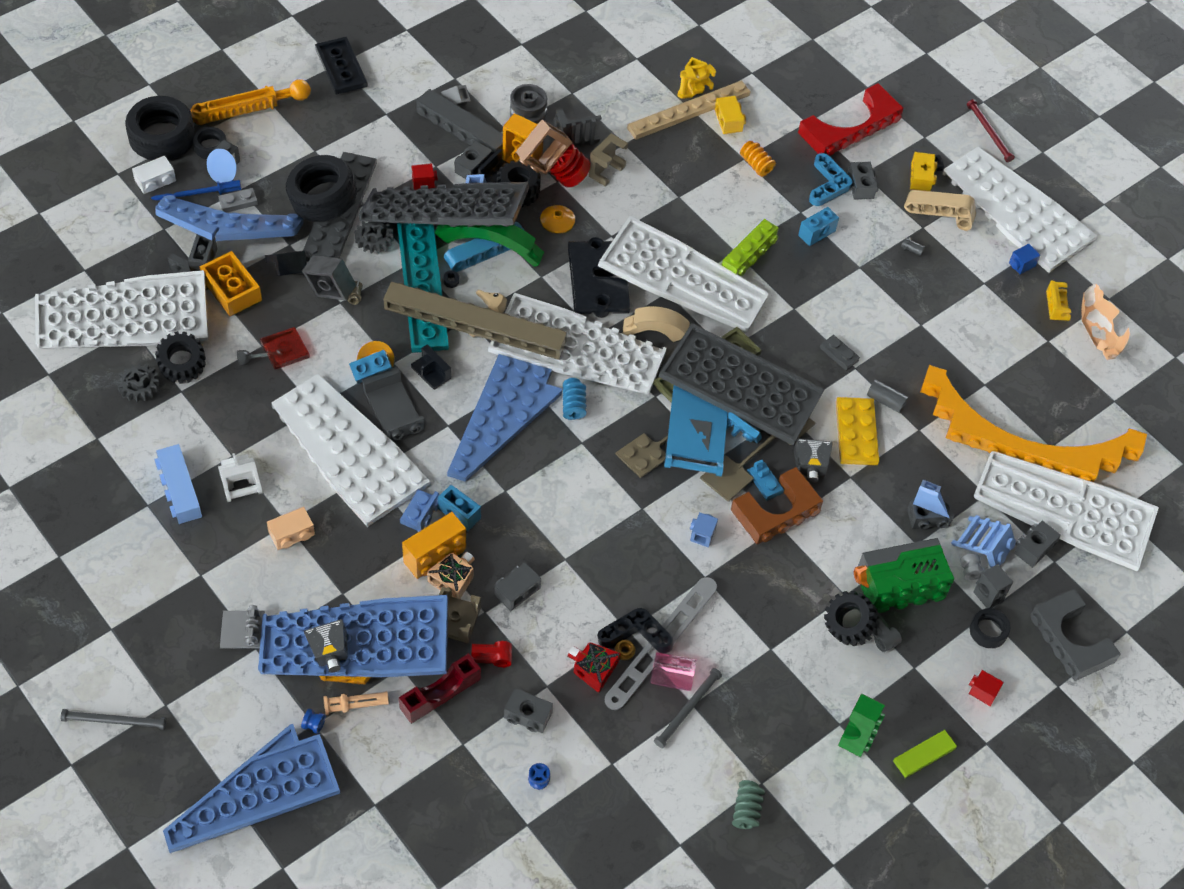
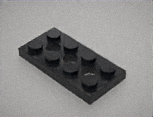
M347 36L315 44L316 52L335 95L368 87L367 80Z

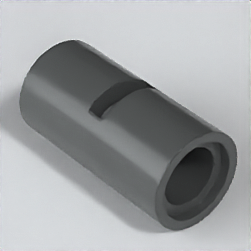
M874 380L867 393L868 397L898 413L902 412L909 399L908 396L878 380Z

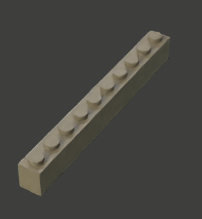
M391 282L383 299L385 310L560 360L566 344L567 332L559 328L554 329L541 323H534L524 318L510 316L507 313L495 312L489 308L475 306L472 303H464L454 298L440 296L437 293H429L420 288L408 287L402 283Z

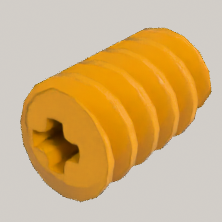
M748 141L742 146L740 155L756 171L757 175L764 177L776 166V162L772 160L771 156H768V153L764 151L763 147H760L758 142Z

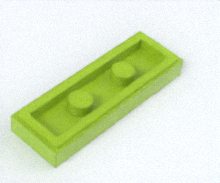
M943 730L897 756L893 762L902 775L907 778L954 751L957 746L948 733Z

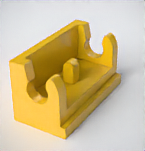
M1051 280L1046 291L1050 320L1070 321L1071 315L1069 313H1071V309L1068 307L1067 289H1058L1060 287L1067 288V283Z

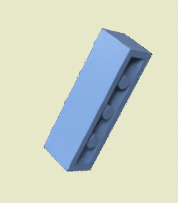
M177 444L156 450L158 458L154 460L157 470H162L163 473L159 475L162 486L166 485L168 489L164 490L167 502L172 501L173 506H169L172 517H177L179 524L201 518L200 506L180 445Z

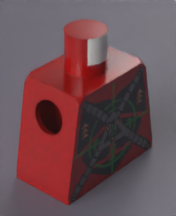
M590 642L583 651L573 646L567 657L576 661L574 664V674L600 693L618 665L620 653Z

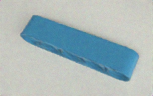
M519 222L514 223L515 226L523 229ZM475 238L448 250L444 254V259L451 270L459 272L511 249L493 241Z

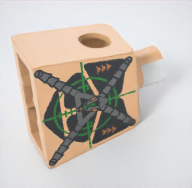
M465 552L461 558L453 553L448 554L428 570V582L439 590L442 587L450 588L452 590V597L461 599L473 579L474 568L471 564L475 558L469 552Z

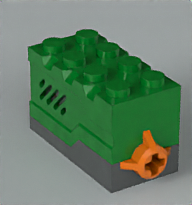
M938 538L863 552L858 566L854 569L855 581L861 585L864 596L873 603L878 613H884L889 610V607L893 606L897 609H903L908 606V603L922 605L928 599H932L935 602L941 601L946 598L954 581V576Z

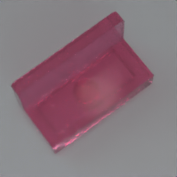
M656 652L651 684L691 691L696 659Z

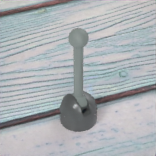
M237 350L238 365L248 364L251 358L283 356L282 350L252 355L247 350Z

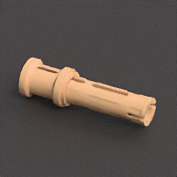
M387 691L348 697L345 694L331 698L323 696L325 715L339 711L347 713L349 709L389 704ZM376 699L373 701L358 702L361 700Z

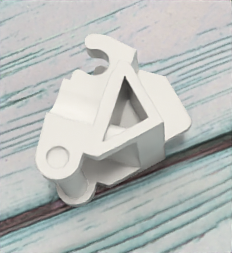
M232 453L233 458L221 461V466H218L227 502H231V499L257 492L258 494L263 493L255 461L253 458L249 459L248 454L236 457ZM248 479L249 484H256L229 492V490L234 488L233 482Z

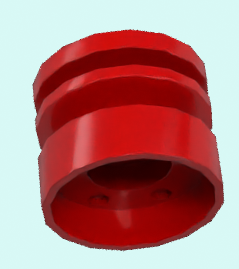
M571 143L549 172L563 186L574 187L588 175L591 163Z

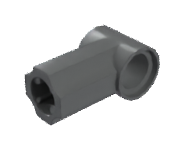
M879 614L880 618L877 620L880 624L879 627H875L877 633H872V635L875 637L874 640L878 649L886 652L900 644L902 638L898 630L894 627L890 628Z

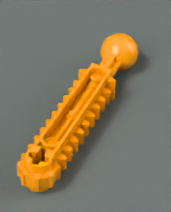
M297 79L291 83L290 88L274 91L273 86H265L262 89L196 103L190 111L193 122L198 125H204L259 110L274 109V107L278 106L277 100L289 97L303 101L309 97L311 87L307 81Z

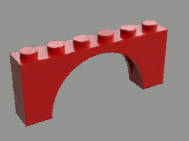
M877 83L865 89L863 102L870 112V117L864 123L854 127H836L824 123L812 115L800 121L798 134L818 154L825 153L831 156L835 152L845 149L849 145L857 143L861 139L871 136L893 123H897L902 117L903 107Z

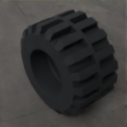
M519 160L518 162L510 161V164L506 163L504 167L499 169L497 183L528 182L529 190L521 207L524 205L529 206L531 202L534 203L538 199L541 175L534 171L530 165L525 166Z
M177 331L174 332L175 335L171 336V334H168L167 339L162 338L160 340L161 344L157 345V351H155L156 361L161 374H164L167 380L170 378L171 382L174 383L178 380L179 384H183V380H187V383H189L191 378L195 380L198 378V373L202 374L203 367L206 365V357L203 346L198 338L195 339L193 334L188 336L187 332L183 331L182 334H179ZM178 351H187L192 354L189 361L184 364H174L170 361L172 355Z
M844 591L842 596L839 594L835 595L836 599L829 601L830 607L826 606L825 608L828 614H824V619L827 621L825 625L829 629L828 631L845 645L850 643L852 646H857L858 642L863 645L865 644L864 640L870 641L872 639L871 634L877 633L875 627H879L880 624L877 620L880 618L877 608L862 593L858 594L856 591H851L850 594ZM854 609L861 610V619L857 625L851 628L843 627V618L847 612Z

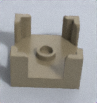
M612 133L590 154L589 177L603 186H606L610 180L600 174L609 165L619 171L626 167V161L617 156L615 151L616 145L622 149H627L628 143Z
M442 587L439 595L448 596L447 637L469 643L481 610V597L471 595V602L452 597V590L450 588Z

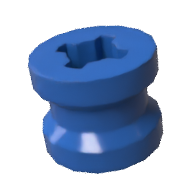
M309 708L303 717L301 728L305 730L311 729L313 733L319 734L325 723L326 715L323 713L317 714L313 709Z
M536 763L531 766L528 777L531 787L537 790L547 787L550 781L548 766L543 763Z

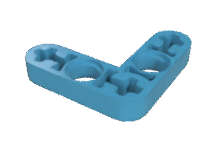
M825 153L817 154L814 166L829 182L813 189L810 193L809 202L814 206H821L849 191L852 179L829 155ZM829 171H836L837 174H830ZM831 188L835 192L830 193L826 189Z

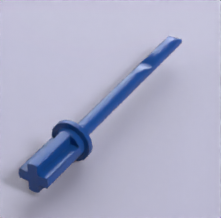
M240 180L222 183L217 181L218 186L181 191L174 194H161L153 196L151 199L161 200L167 195L183 197L219 191V194L222 195V193L240 191L242 189Z

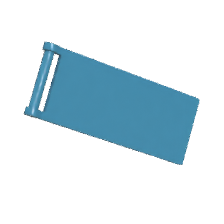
M673 385L664 467L670 468L672 466L702 471L722 477L728 412ZM690 419L712 422L709 452L702 439H706V436L703 435V432L697 433ZM672 456L717 463V466L672 459Z

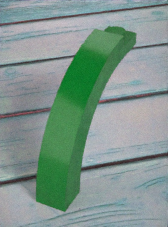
M438 224L435 234L447 244L463 238H479L499 243L519 254L534 267L540 264L544 251L534 244L536 238L515 225H475L472 227L458 225L452 227L450 225Z

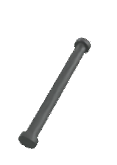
M716 668L711 669L708 678L663 733L654 739V743L658 747L664 748L666 746V741L713 683L722 677L719 670Z
M62 709L61 712L62 722L76 720L157 727L159 730H165L166 717L154 719L72 712L68 709Z

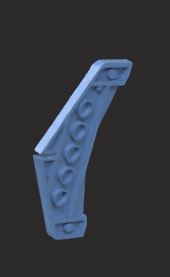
M173 195L164 196L155 207L156 216L209 240H213L216 236V241L295 236L303 225L304 219L297 214L226 213L221 210L177 199Z

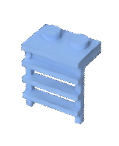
M978 515L975 517L970 516L968 520L971 523L958 541L953 540L951 544L987 555L991 568L997 564L1000 566L1005 562L1006 556L1010 550H1013L1016 544L1011 524L1002 525L1000 521L995 523L991 522L989 518L983 520ZM979 524H981L980 528L975 533L971 541L968 544H966L967 540L970 538L974 530L977 528ZM989 527H992L989 533L982 541V543L980 544V546L977 547L976 545L981 540L985 532L988 530Z

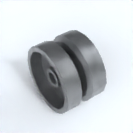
M533 84L517 86L510 95V117L515 113L534 123H539L542 119L545 121L547 116V93L541 87Z

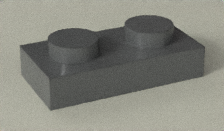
M834 334L820 345V349L846 371L860 359L855 352Z

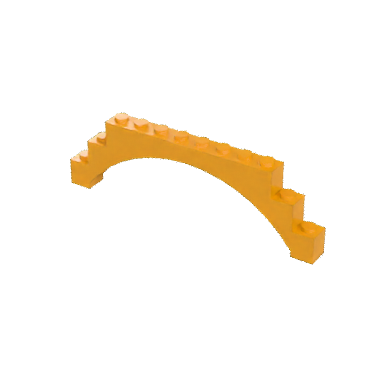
M932 365L928 367L920 391L928 396L938 398L933 415L941 419L950 420L946 434L947 439L989 453L996 451L1090 482L1095 481L1099 469L1115 473L1121 464L1122 457L1138 462L1144 451L1147 434L1130 428L1125 434L1103 443L1076 447L1037 443L1008 433L983 418L961 398L946 375L947 370Z

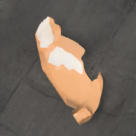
M1094 284L1083 293L1082 322L1096 348L1103 351V355L1107 360L1115 359L1124 350L1130 336L1129 327L1124 335L1120 337L1116 335L1113 319L1120 311L1111 302L1103 298V291L1099 289L1097 284ZM1091 326H1097L1100 330L1104 329L1106 340L1093 337Z

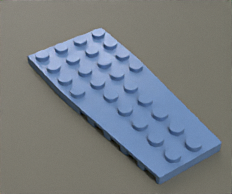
M448 596L383 598L360 601V604L357 605L345 603L340 604V607L333 608L321 606L318 610L308 611L306 608L300 609V612L295 613L283 611L279 615L267 616V614H263L258 670L260 674L349 677H401L447 674ZM342 619L347 630L348 658L339 661L341 666L339 671L331 673L328 671L327 665L319 666L306 639L304 630Z

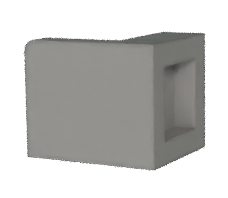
M466 85L454 86L441 92L442 97L455 105L471 101Z

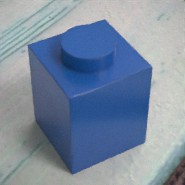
M1027 244L1013 251L1009 264L1019 274H1022L1037 265L1040 254L1030 244Z

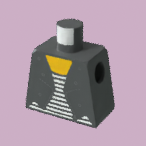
M796 439L794 446L796 466L802 475L807 476L809 483L815 484L819 481V477L826 475L833 442Z
M340 619L304 630L306 639L319 666L327 665L328 671L331 673L339 671L341 669L339 661L348 658L347 630L343 620Z

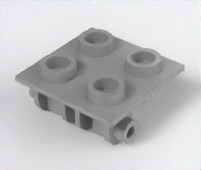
M250 605L247 611H223L220 648H260L262 616L265 614V611H259L256 605Z

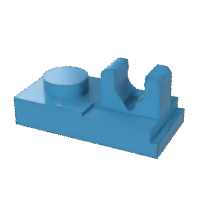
M728 413L726 431L729 427L733 426L734 430L731 432L733 437L742 431V436L747 441H754L758 444L762 439L760 432L735 414Z
M763 460L755 462L754 467L747 469V473L754 478L753 482L766 501L783 494L784 489Z

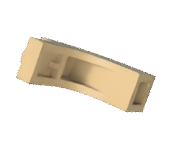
M654 306L635 309V315L624 318L623 334L629 336L630 334L653 330L665 334L672 342L683 338L690 326V322L684 316L671 309Z

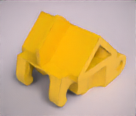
M691 57L685 69L680 72L681 84L677 94L678 97L681 99L692 98L696 94L703 93L705 85L710 90H713L714 83L709 76L711 73V76L715 77L716 70L711 64L708 65L706 62Z

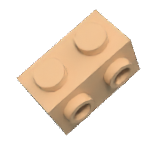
M304 507L267 521L268 532L277 550L289 548L293 544L306 541L315 535L314 525Z

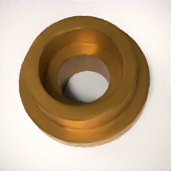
M622 640L615 646V651L620 653L621 660H629L635 655V646L628 640ZM626 649L628 653H624L621 650Z

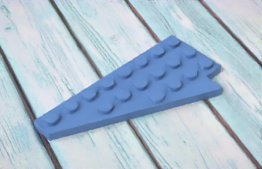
M498 354L448 469V477L466 482L561 396L562 388L547 384L552 369Z
M290 724L163 830L169 853L340 794L320 734L299 741L294 725Z

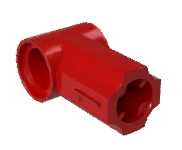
M498 641L494 644H472L471 657L476 663H493L496 667H509L512 664V643Z

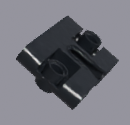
M593 237L589 241L568 242L575 313L591 314L593 312L595 316L603 318L609 312H612V314L630 312L627 280L613 277L617 275L598 266L600 259L612 241H603L601 238Z

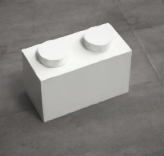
M165 155L132 168L135 182L143 194L176 181L174 169Z

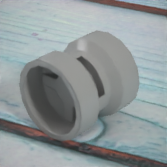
M967 554L960 559L966 580H976L981 577L980 573L983 571V568L979 565L981 561L978 554Z

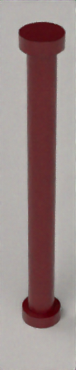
M976 100L968 101L967 107L972 109L1004 155V160L1011 162L1015 158L1014 154L1010 153L977 106Z

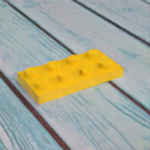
M837 397L836 414L840 464L878 465L879 453L874 399Z

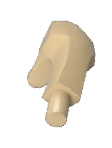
M479 289L476 291V294L489 309L504 313L507 299L502 294L484 292Z

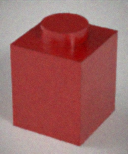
M432 163L411 165L414 190L421 189V186L428 185L429 189L435 188V181H438L437 170H433Z
M981 670L979 676L974 674L969 683V686L972 687L969 695L991 706L1004 682Z

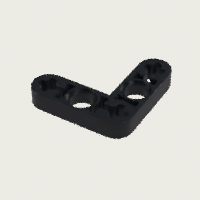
M644 608L632 610L599 630L597 634L599 645L605 648H611L639 631L659 653H668L673 649V637ZM622 625H626L629 627L625 631H621L618 629ZM649 628L657 629L655 633L647 632Z

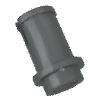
M905 238L901 246L904 248V251L908 250L921 256L925 248L924 245L912 241L911 238Z

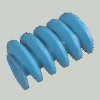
M568 378L563 382V417L568 420L581 419L587 414V405L585 404L586 385L577 378Z

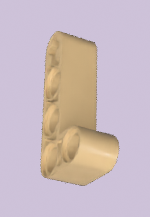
M912 190L909 192L904 204L905 210L909 213L956 217L957 227L964 231L972 228L976 217L975 200L970 195Z

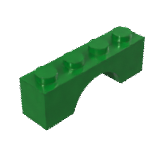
M861 693L838 746L860 758L864 751L868 752L885 717V714L882 713L885 705Z

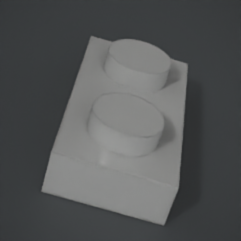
M253 188L218 196L222 211L226 213L258 205Z

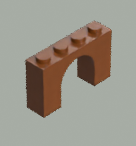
M797 467L781 474L779 483L784 489L783 493L792 504L790 511L783 514L769 513L760 507L750 492L732 501V513L757 545L770 541L776 534H783L789 527L800 525L806 518L814 517L820 513L823 500Z

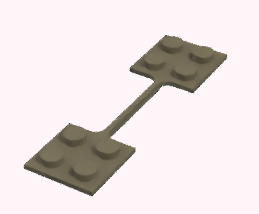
M643 433L615 454L641 478L665 461L666 453L660 446L667 442L668 436L659 442H654Z
M809 418L798 439L812 428L816 422ZM770 436L741 463H735L725 455L722 477L705 472L700 479L729 502L754 480L743 469V466L776 437Z

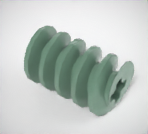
M742 780L739 782L738 796L736 798L737 804L734 808L732 825L739 829L756 828L760 825L757 820L761 818V814L758 812L762 811L760 804L763 803L764 799L761 796L765 794V790L760 788L756 782Z

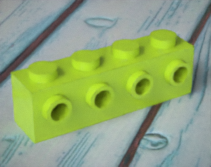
M763 219L723 259L722 266L739 276H743L759 257L764 255L771 245L775 244L778 239L779 227Z

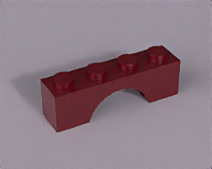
M468 653L452 663L447 674H444L436 682L422 688L416 686L399 697L400 710L411 724L481 680V668Z

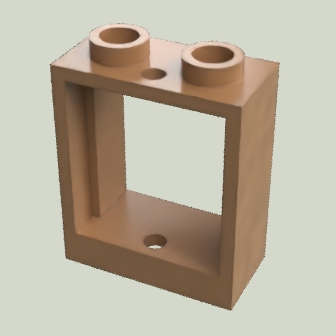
M542 119L516 153L519 155V161L525 166L530 165L537 173L541 171L547 174L571 145L572 141L564 132ZM547 135L555 139L539 160L531 156Z

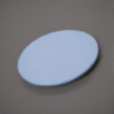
M215 149L207 158V170L214 181L222 183L234 179L237 166L230 152L225 149Z

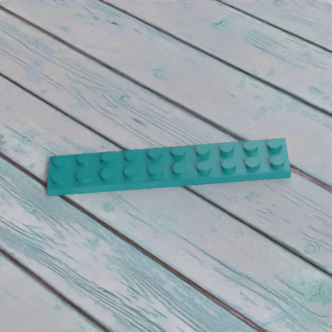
M397 223L404 285L420 288L423 291L437 293L442 296L433 224ZM408 316L412 353L422 352L421 348L427 344L434 351L449 350L447 327Z

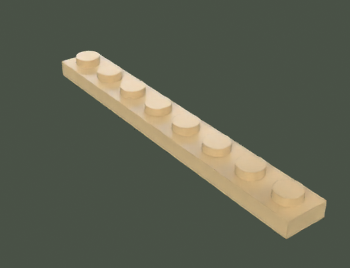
M741 80L629 123L627 129L637 140L714 110L716 98L736 96L738 101L750 96V90Z

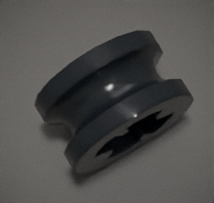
M447 271L444 273L443 283L448 288H454L458 286L460 276L456 271Z

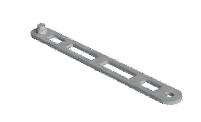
M701 578L662 625L667 629L680 612L688 616L672 636L673 644L716 592L717 584L712 578ZM697 593L703 599L694 609L687 603ZM648 642L605 695L606 706L611 710L621 709L666 653H659L643 673L639 672L635 667L652 648V645ZM629 676L636 682L625 693L619 687ZM612 698H618V702H612Z

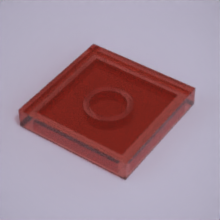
M295 327L260 338V343L265 353H267L274 370L310 358V354Z

